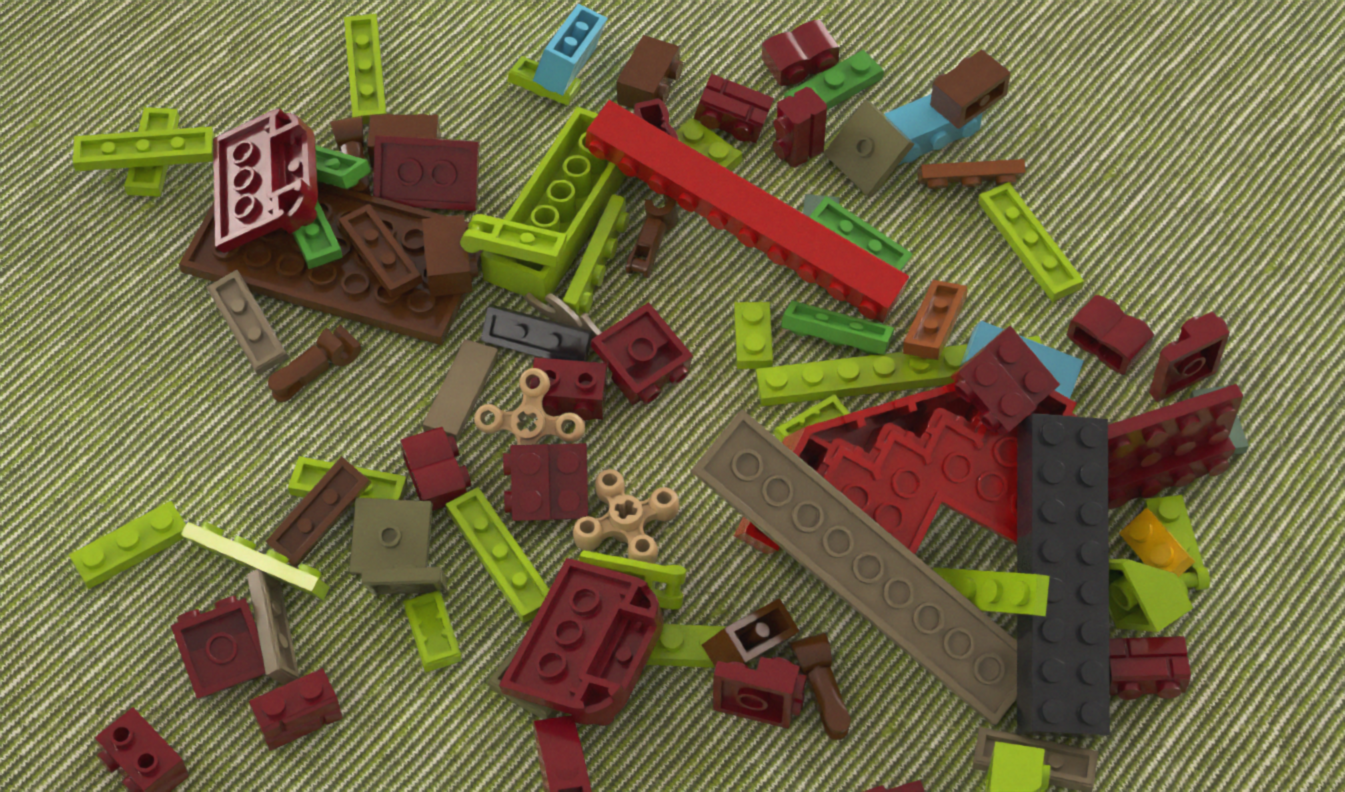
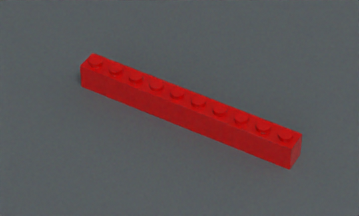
M608 100L586 130L585 147L588 148L592 155L602 160L607 159L617 165L619 170L627 176L639 178L647 183L654 192L666 194L676 200L684 210L698 213L706 218L713 227L719 230L725 229L735 235L743 245L751 248L755 247L764 252L775 264L791 268L804 281L818 284L826 289L834 299L850 303L858 308V311L863 316L869 319H877L884 323L905 291L909 275L613 101Z

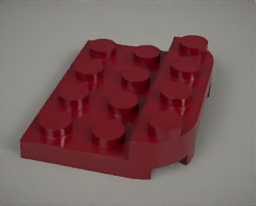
M280 108L275 109L213 138L216 248L226 253L282 227L291 234L300 227L308 226L314 222L317 216L315 206L318 199L315 136L313 130L297 115L284 113Z
M1238 385L1227 386L1109 424L1108 509L1119 508L1127 501L1139 497L1150 498L1161 490L1172 486H1186L1194 479L1206 474L1217 476L1225 472L1229 467L1227 460L1236 449L1229 435L1244 396Z
M566 558L499 684L502 693L571 714L578 724L609 725L614 720L615 715L627 703L661 635L664 615L656 595L649 588L648 583L638 577Z

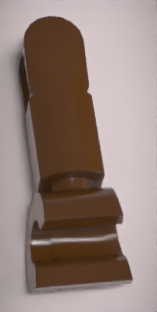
M362 116L330 121L339 151L365 159L363 153ZM368 174L361 178L358 184L350 187L349 190L371 196Z
M663 194L665 206L662 208L655 207L652 200L645 199L646 219L627 260L626 273L632 274L634 271L643 273L645 278L650 277L666 230L674 228L678 223L677 201L666 194ZM639 256L647 257V259H640Z
M341 324L333 333L326 327L318 337L316 346L313 345L290 362L289 365L269 377L268 386L274 400L277 402L290 400L303 386H306L330 367L328 360L339 367L350 364L360 354L361 344Z
M822 632L788 642L791 651L797 658L798 663L796 665L800 666L799 672L802 675H807L806 681L816 708L820 712L827 736L833 740L844 739L848 735L851 720L831 670V647L826 633Z

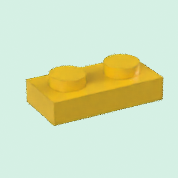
M1147 507L1119 532L1145 565L1175 573L1179 577L1195 563L1194 559Z

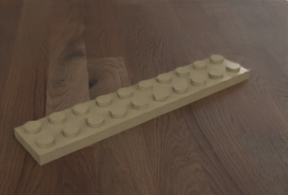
M741 409L690 472L991 725H996L1017 698V641Z

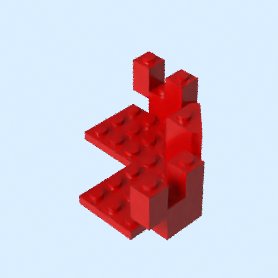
M955 382L806 426L786 436L782 442L913 554H916L940 504L1017 545V426L1009 433L999 435L997 431L995 433L991 432L980 420L979 415L981 412L972 402L964 401L958 395L954 388ZM1054 390L1029 415L1035 413L1078 417L1072 413L1077 402ZM743 517L734 537L765 554L779 550L780 546Z

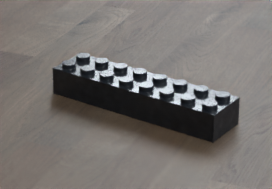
M1032 413L1017 425V573L1050 576L1046 616L1017 614V735L1092 739L1110 735L1108 419Z

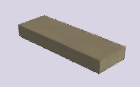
M238 270L231 272L206 287L257 375L289 358Z
M464 339L423 422L424 432L443 427L447 437L453 435L455 441L458 442L499 356L497 348Z
M256 569L248 573L247 577L265 672L267 676L285 685L300 677L281 582L262 570Z
M979 727L972 769L988 772L995 741L1045 749L1043 764L1050 765L1049 785L1092 792L1099 751Z

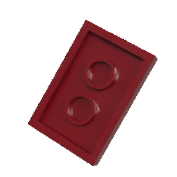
M375 135L373 196L411 207L476 211L480 141Z

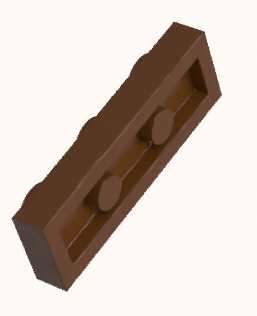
M370 204L338 219L344 234L392 299L423 283L422 274Z
M341 456L265 542L277 553L289 559L288 562L297 568L352 506L356 498H359L372 482Z

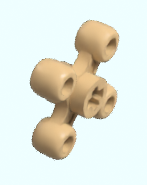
M529 368L521 375L519 384L523 392V400L516 410L506 412L496 405L485 404L478 408L474 416L475 424L480 431L487 434H495L502 430L511 431L517 439V445L538 444L543 437L548 435H554L562 441L573 443L580 440L585 432V424L577 414L564 413L553 417L545 413L542 407V400L549 390L550 380L547 374L538 368ZM538 377L540 379L539 386L531 389L530 381ZM493 413L495 416L494 422L486 425L485 417ZM526 416H530L533 419L538 418L534 422L537 427L533 431L527 428L522 429L526 425L523 422ZM569 422H574L575 430L571 434H566L565 425Z
M608 469L600 472L596 477L595 491L597 497L608 504L609 510L600 518L586 516L578 519L573 527L574 543L582 550L591 551L598 548L604 539L613 536L617 541L628 544L627 553L629 559L655 564L658 557L657 544L652 537L644 533L643 529L652 520L666 522L675 518L679 510L678 495L674 490L662 487L656 489L650 498L645 501H639L634 496L625 495L624 478L618 471Z

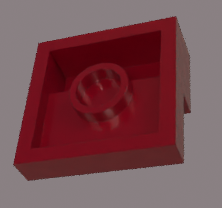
M649 302L594 337L590 344L602 361L607 363V367L612 372V381L632 405L639 401H642L645 405L649 404L662 392L660 387L669 381L672 385H677L690 373L688 368H690L693 355Z
M1213 311L1201 317L1194 316L1188 319L1181 327L1178 342H1171L1161 350L1149 393L1157 403L1217 372L1230 331L1225 321L1221 317L1216 316Z
M1011 325L1001 331L950 376L956 383L954 388L958 395L964 401L972 402L981 412L979 418L991 432L995 433L997 431L999 435L1009 433L1060 385Z
M587 443L510 445L511 453H503L504 476L511 475V491H504L505 513H512V521L580 519L589 516Z
M236 596L224 598L214 603L215 609L200 614L199 609L183 613L176 617L178 623L170 625L197 700L266 675L258 630L246 598L237 600Z
M760 657L757 670L750 669L747 665L740 662L725 663L717 661L713 675V710L789 729L793 715L798 717L801 715L805 699L804 689L807 676L799 674L800 666L794 665L787 659L780 657L771 659Z

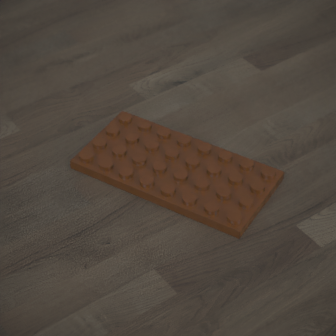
M317 181V200L341 248L342 258L309 269L293 233L289 234L282 227L223 253L215 247L213 202L179 263L182 273L214 282L238 270L249 290L253 293L438 345H443L467 294L430 297L422 219L446 217L445 215ZM367 204L371 205L422 274V284L393 299L339 225V218ZM465 221L466 228H468L469 224L467 221ZM479 250L476 253L469 252V257L476 256L477 269L481 265V253L483 250Z

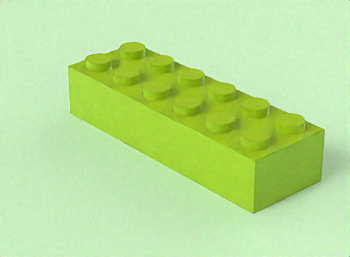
M578 106L576 107L504 218V220L567 234L566 247L557 266L542 265L483 250L481 253V264L484 281L522 296L531 293L539 301L547 304L545 297L549 293H554L605 211L612 194L616 193L626 177L617 165L607 159L602 160L595 157L585 147L586 130L598 115L597 113Z

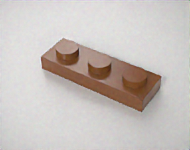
M1025 159L922 164L917 171L918 185L927 184L928 189H943L948 187V183L961 182L962 187H977L982 185V181L996 180V185H1003L1007 182H1010L1012 185L1017 183L1016 179H1020L1026 173Z
M938 280L932 281L903 342V354L939 360L967 298L966 285Z

